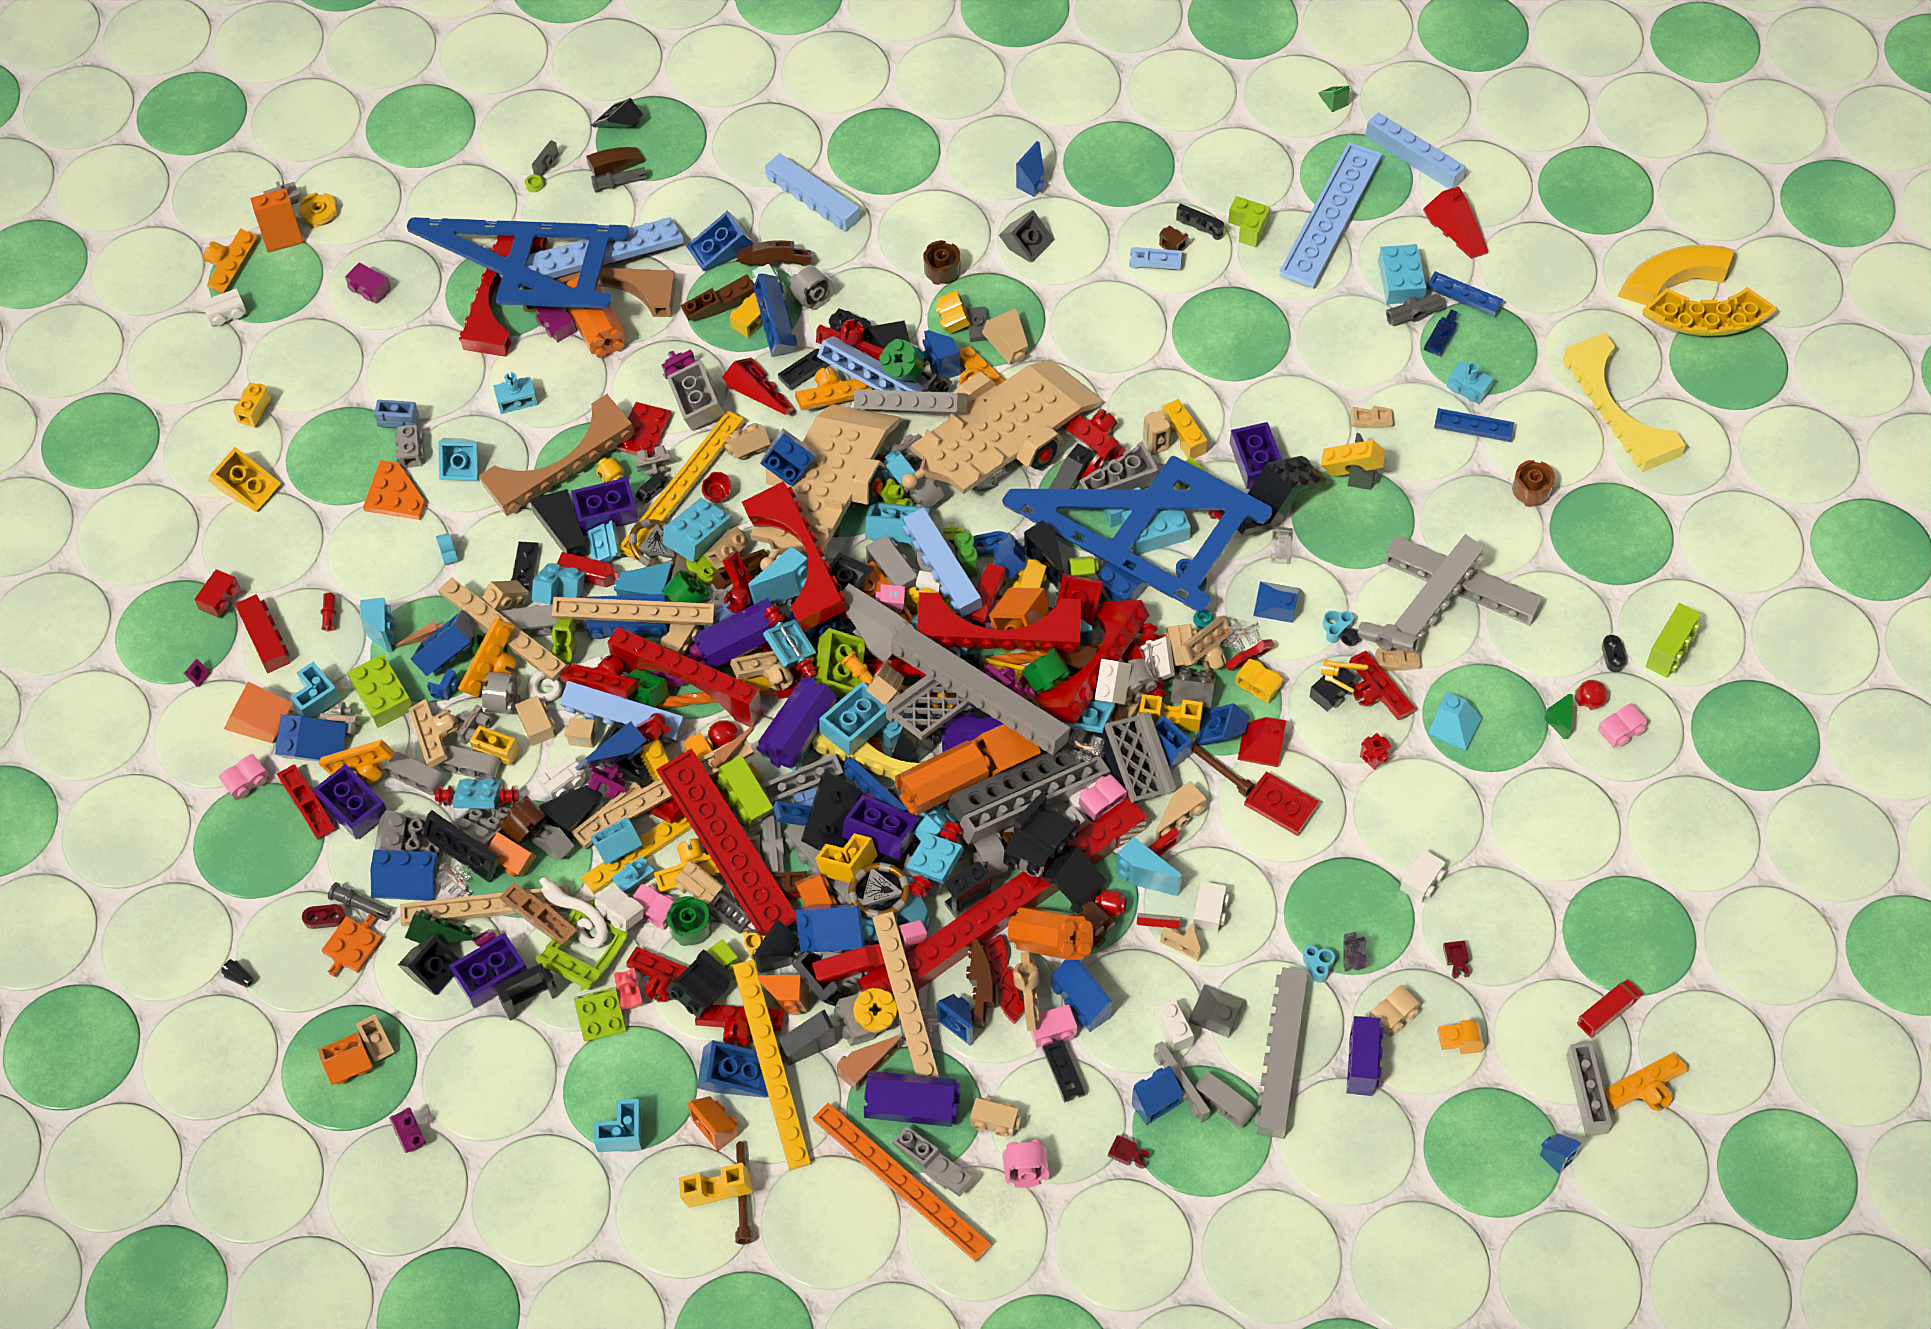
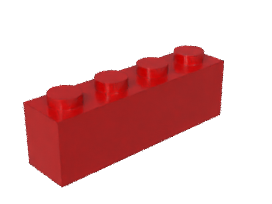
M255 594L235 603L267 674L290 664L287 659L290 653L285 644L282 646L280 644V641L283 639L279 630L274 631L273 626L276 624L272 615L267 616L266 611L269 609L265 601H260L258 595Z

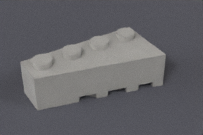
M1141 441L1137 444V447L1125 451L1121 457L1111 460L1104 468H1099L1079 481V489L1132 490L1138 487L1143 489L1151 485L1159 470L1144 442Z

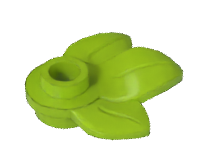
M704 554L694 563L686 559L688 570L697 574V578L702 584H710L714 572L725 568L722 567L716 570Z

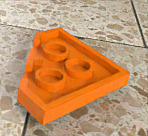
M380 460L363 505L364 511L420 520L425 507L424 499L399 463Z

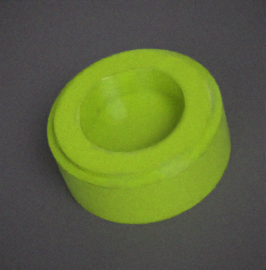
M536 174L528 176L525 179L526 189L529 192H539L544 186L542 177Z

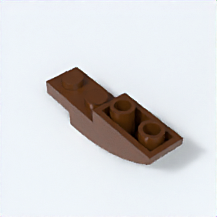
M765 241L738 250L736 262L744 265L758 264L759 266L769 264L773 266L774 260L782 263L789 261L796 262L798 265L811 264L812 252L811 250L794 248V241Z
M748 274L717 291L711 288L680 306L688 321L712 317L741 305V299L754 293V285Z
M973 939L972 946H969L968 957L971 959L970 966H967L966 978L969 979L972 986H976L973 988L975 1007L971 1008V1018L977 1028H985L987 1008H996V986L986 953L979 941Z

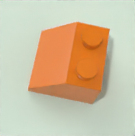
M758 975V981L788 1014L800 1015L801 1012H808L809 986L801 975Z
M359 1032L318 1049L321 1063L331 1085L345 1083L350 1077L356 1074L358 1076L363 1075L372 1068L370 1058Z
M711 1096L687 1103L692 1122L717 1151L739 1136L737 1130L738 1123L732 1116L728 1117L724 1113L725 1108L719 1100L714 1101Z

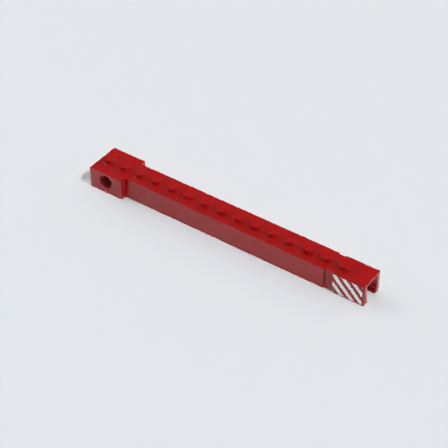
M1127 797L1100 816L1099 820L1083 828L1077 839L1071 840L1068 846L1078 847L1090 862L1096 865L1110 855L1111 851L1116 848L1118 849L1147 828V816L1134 802L1131 803L1130 798ZM1057 856L1054 859H1052L1051 857L1049 858L1044 869V874L1051 866V864L1054 862V860L1057 858ZM1022 871L906 953L905 956L917 999L919 998V990L968 956L969 946H972L973 939H977L982 946L1008 927L1009 919L1012 916H1016L1018 913L1016 911L1020 907H1037L1059 891L1057 886L1046 883L1042 878L1030 876ZM885 964L870 971L858 980L860 992L871 988H878L891 993L895 1000ZM873 1005L877 1013L881 1011L880 1008H877V1005Z

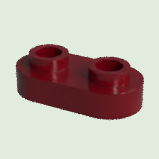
M337 904L308 907L302 913V921L309 929L336 927L346 917L343 908ZM338 915L336 919H332L333 916Z

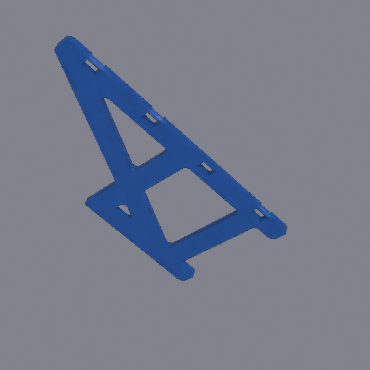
M420 217L410 218L407 223L408 232L503 275L496 296V303L504 305L608 308L612 301L611 294L595 292L608 242L610 240H625L629 236V227L627 225L430 219ZM456 234L515 237L509 256L503 257ZM534 238L589 239L576 287L571 288L526 267ZM525 285V286H527V287H529V288H532V289H531V290H524V289H519V288H520V286Z
M1171 456L1146 490L1010 489L1002 499L1003 505L1006 508L1028 518L1035 524L1044 520L1047 525H1051L1054 528L1057 536L1074 543L1081 549L1165 595L1182 602L1185 606L1199 613L1206 611L1211 603V597L1199 590L1198 587L1244 520L1250 518L1260 524H1264L1272 515V508L1269 505L1176 456ZM1177 482H1183L1190 486V489L1175 490L1173 487ZM1027 506L1033 509L1032 514L1023 511V508ZM1130 509L1132 512L1113 539L1107 540L1059 514L1057 510ZM1157 510H1224V515L1181 577H1175L1129 551ZM1077 533L1084 537L1083 542L1073 538L1074 535ZM1127 561L1136 565L1134 570L1124 566ZM1179 589L1188 594L1186 599L1176 594Z

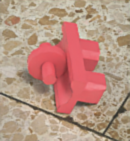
M632 968L625 972L613 973L622 1010H630L643 1005L635 969Z

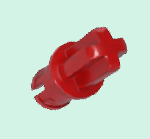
M332 592L324 593L323 609L320 611L322 614L321 629L325 631L327 627V632L335 629L334 617L337 611L335 609V595Z

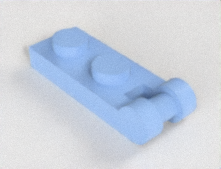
M1133 247L1130 250L1129 266L1134 269L1150 267L1180 270L1182 251Z

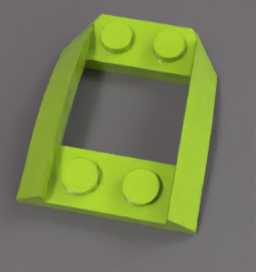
M594 899L585 901L595 908ZM572 910L566 921L575 928L579 919L588 917L579 911ZM604 919L607 931L615 934V937L593 967L563 952L573 936L563 946L551 940L543 953L536 956V961L538 964L542 963L545 970L549 968L551 971L580 985V991L590 988L607 969L625 942L629 932L628 930L622 931L615 928L611 921Z

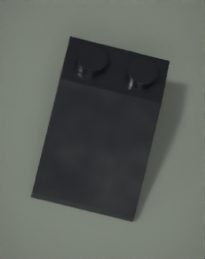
M1042 520L1024 532L1025 555L1029 559L1037 560L1046 566V578L1059 591L1064 568L1056 539V532L1051 525H1047Z
M839 552L830 564L832 571L829 574L830 576H835L839 584L836 587L838 592L843 591L848 584L863 592L873 568ZM842 612L830 619L845 625L849 618L845 612Z
M615 721L608 728L597 748L624 726ZM637 753L630 760L626 757L621 762L616 763L619 765L617 771L623 773L621 778L633 783L636 782L644 788L649 786L652 781V776H649L650 773L646 769V765H644L645 762L642 761L643 758H640V754Z

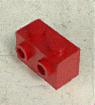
M215 569L194 599L198 609L219 618L227 610L233 597H236L239 593V583L236 577Z

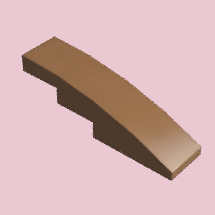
M515 882L500 896V900L513 911L562 946L577 931L576 928L548 904H543L533 894H528Z

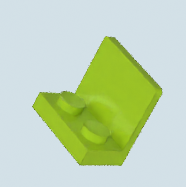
M616 987L574 997L584 1041L626 1031Z

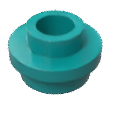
M1208 610L1203 613L1196 612L1193 616V622L1199 628H1204L1213 621V616Z

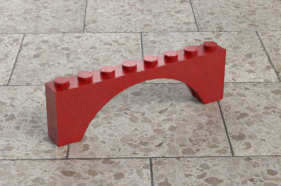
M497 235V242L493 245L492 252L503 257L509 256L515 236ZM534 238L530 254L545 251L548 238ZM488 268L481 276V285L476 289V298L470 305V314L465 318V327L459 334V341L462 344L463 350L506 357L511 345L510 334L507 329L498 323L491 312L492 298L502 278L499 273Z
M783 481L742 501V504L754 527L766 526L783 530L797 538L806 549L808 557L807 578L800 595L791 605V609L804 632L846 611L844 602L847 600L842 590L838 592L836 589L839 584L835 576H830L829 574L832 569L828 561L823 562L822 557L825 555L820 545L816 546L814 543L818 540L813 530L808 531L807 529L810 527L806 516L802 517L800 514L803 512L799 501L794 502L793 500L796 495L792 487H787Z
M919 592L917 631L942 647L960 646L967 649L972 647H982L983 649L1003 648L1004 650H1044L1045 652L1055 648L1056 651H1064L1066 653L1079 652L1081 599L1061 598L1051 612L1030 625L1016 629L996 630L983 628L960 618L945 604L939 593Z
M1142 600L1105 601L1101 604L1095 614L1099 624L1105 631V637L1100 649L1092 660L1073 677L1036 696L1035 700L1046 713L1062 723H1073L1079 719L1096 694L1101 659L1119 661L1150 616Z
M619 627L615 629L607 642L610 655L621 659L625 669L624 672L628 674L635 669L654 670L677 677L709 695L735 721L748 727L754 728L763 713L759 688Z

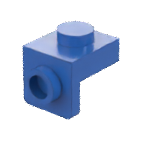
M447 669L439 685L428 682L427 688L430 695L435 699L449 700L452 692L456 691L459 685L456 672Z

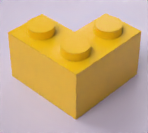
M853 834L844 848L825 844L815 859L822 876L850 883L851 879L855 877L861 868L873 863L877 857V852L872 838Z

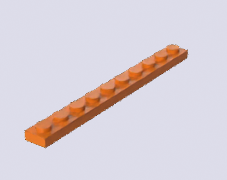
M827 1103L813 1117V1121L974 1262H977L991 1247L990 1242L832 1105Z

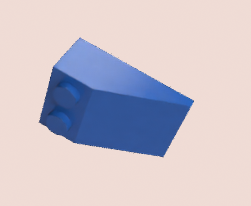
M727 210L686 246L701 270L705 271L737 257L738 250L750 246L754 242L739 220Z
M1128 561L1124 565L1131 570H1134L1136 565ZM1107 564L1097 574L1111 601L1136 600L1149 586L1110 564Z
M281 714L275 755L282 758L319 762L321 757L344 751L347 723Z
M630 721L581 761L575 769L578 771L617 763L626 757L630 760L644 748L641 744L646 739Z
M812 904L795 910L801 952L807 950L811 952L851 950L865 946L860 905Z
M714 1040L703 1047L697 1084L698 1089L720 1094L767 1097V1089L756 1051Z

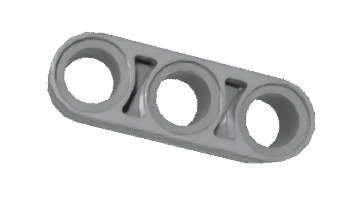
M455 746L445 747L448 759L439 763V767L442 770L481 780L487 778L495 780L501 765V760L498 757Z
M399 752L394 753L393 758L389 760L384 768V771L389 776L432 796L445 780L444 775L438 770L430 768Z
M1206 1072L1194 1086L1207 1105L1239 1128H1243L1256 1112L1255 1107L1249 1101L1209 1072Z

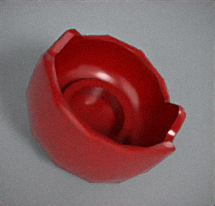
M711 472L702 483L701 490L704 498L712 503L726 500L731 492V480L722 472Z
M1587 680L1581 683L1575 690L1574 698L1580 707L1586 706L1589 710H1594L1604 706L1608 701L1609 693L1601 682Z
M719 720L713 723L708 730V738L714 746L713 750L720 748L739 736L735 724L728 720Z

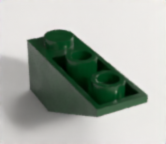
M416 910L405 938L422 943L429 937L436 935L443 943L473 940L476 933L466 925H460L459 927L452 924L450 919L444 917L438 919L433 917L431 912L426 910H420L419 912Z

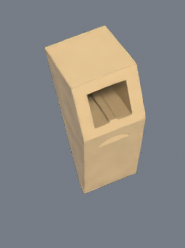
M1191 781L1174 792L1156 829V841L1174 827L1181 828L1185 826L1190 818L1199 816L1205 810L1206 798Z

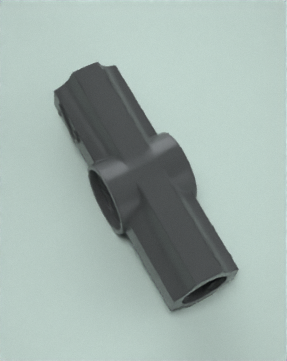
M1437 293L1421 299L1411 297L1403 305L1387 309V321L1392 326L1408 320L1418 322L1426 314L1442 310L1444 307L1443 299Z

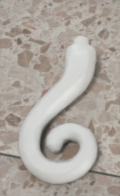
M606 654L601 658L597 655L585 662L572 664L596 668L604 657L608 655ZM538 670L528 680V695L531 698L538 696L540 702H551L561 694V682L558 679L552 682ZM543 680V685L545 687L553 686V690L549 693H541L538 690V684Z
M546 876L539 881L543 886L541 892L551 903L559 907L579 911L588 917L579 919L575 926L577 938L584 946L591 949L599 948L606 942L607 926L596 908L581 899L567 895L554 880L550 882ZM595 927L596 936L591 938L586 934L585 928L592 930Z

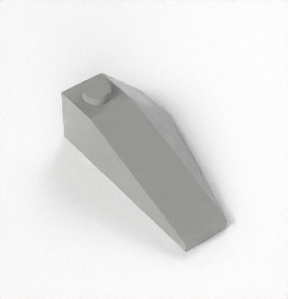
M848 584L842 591L847 600L844 602L847 609L844 611L845 614L851 619L856 627V631L864 639L868 650L882 662L889 660L893 655L891 652L892 637L907 625L912 628L914 627L899 614L853 585Z

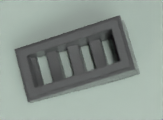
M720 891L707 906L710 915L739 934L750 921L744 910ZM720 902L723 903L719 910L715 909ZM726 907H729L730 910L724 916L722 912ZM734 911L737 913L732 920L728 919ZM740 916L744 917L741 923L737 926L735 922L739 919Z

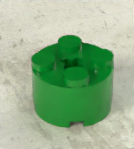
M900 339L890 342L884 348L879 358L885 373L900 381H913L922 374L925 366V357L922 350Z
M680 570L661 591L672 602L704 603L709 597L707 588L699 580L695 582L691 579L693 575L685 570Z
M1055 648L1046 652V656L1038 657L1021 670L1033 690L1038 694L1043 690H1048L1055 685V681L1064 678L1070 673L1069 668Z
M684 896L671 904L667 912L669 931L673 939L681 946L698 944L710 936L711 919L708 907L704 901L695 899L692 896Z

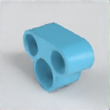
M445 533L436 536L444 564L458 561L450 534Z
M1331 610L1325 613L1322 626L1327 631L1326 639L1328 642H1338L1345 628L1352 627L1353 614L1351 612L1344 611L1340 614ZM1333 620V621H1335L1336 623H1335V624H1330V623H1328L1327 621Z
M1308 945L1304 949L1302 959L1314 981L1322 983L1327 979L1328 971L1334 965L1335 955L1330 949L1318 950L1314 945ZM1320 957H1328L1331 961L1327 963L1322 962Z

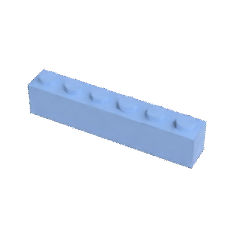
M1378 112L1367 122L1366 138L1444 187L1451 189L1457 187L1463 181L1466 166Z
M781 153L765 165L766 177L770 182L780 186L783 191L793 195L796 200L806 204L809 209L819 213L822 218L832 222L835 227L847 232L861 219L860 207Z
M834 336L823 340L817 355L818 358L876 390L927 391V389L914 380L900 381L889 376L883 370L880 361L851 345L845 344Z
M923 507L903 517L904 526L902 529L905 535L912 538L913 541L911 543L915 551H920L925 567L929 566L932 570L930 573L935 582L939 581L941 584L940 590L945 598L949 597L951 600L949 604L954 613L958 612L962 618L983 607L980 595L925 508Z
M567 681L560 701V705L565 707L564 711L576 714V711L584 713L583 717L592 720L598 717L603 719L602 722L608 725H612L616 721L625 726L631 721L636 727L637 724L647 720L650 715L659 713L664 717L665 725L671 727L668 733L660 736V740L672 744V741H679L686 720L683 716Z

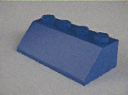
M760 273L756 278L753 288L771 357L793 353L797 346V338L792 334L791 328H793L791 317L787 315V301L783 300V285L778 281L777 276Z
M665 594L584 597L666 602ZM586 620L588 637L594 639L611 637L617 627L640 637H660L668 633V623Z

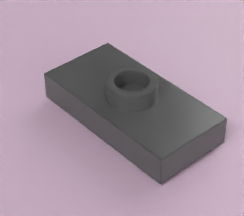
M549 141L532 163L534 174L542 176L548 167L552 166L559 154L555 141Z
M985 306L966 308L970 321L968 326L970 342L988 340L982 334L987 321Z

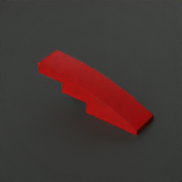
M293 764L277 773L279 780L316 839L318 840L334 831V825L297 766Z

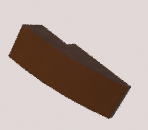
M637 147L611 148L586 156L587 164L595 177L607 172H611V174L620 173L645 162Z
M764 549L741 557L752 580L762 572L760 567L761 560L769 556ZM723 568L714 572L711 583L719 590L726 589L733 582L726 569Z

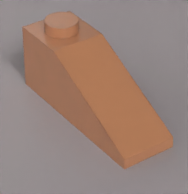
M897 1035L855 1050L847 1057H842L837 1064L838 1076L857 1092L866 1083L869 1071H878L901 1047V1038Z

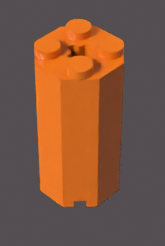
M579 277L569 280L566 285L571 288L576 287ZM597 283L595 292H602ZM611 306L608 308L566 307L591 354L602 358L607 354L623 349V343L626 340L625 333Z
M975 740L965 741L896 775L895 786L897 790L901 788L902 794L899 796L909 813L918 815L949 800L952 794L989 777L987 767L990 766V761L986 755H982Z
M1020 907L1016 911L1018 912L1016 916H1012L1009 919L1008 938L1011 942L1015 943L1017 950L1065 960H1081L1091 952L1093 928L1092 923L1087 921L1084 916L1034 907Z

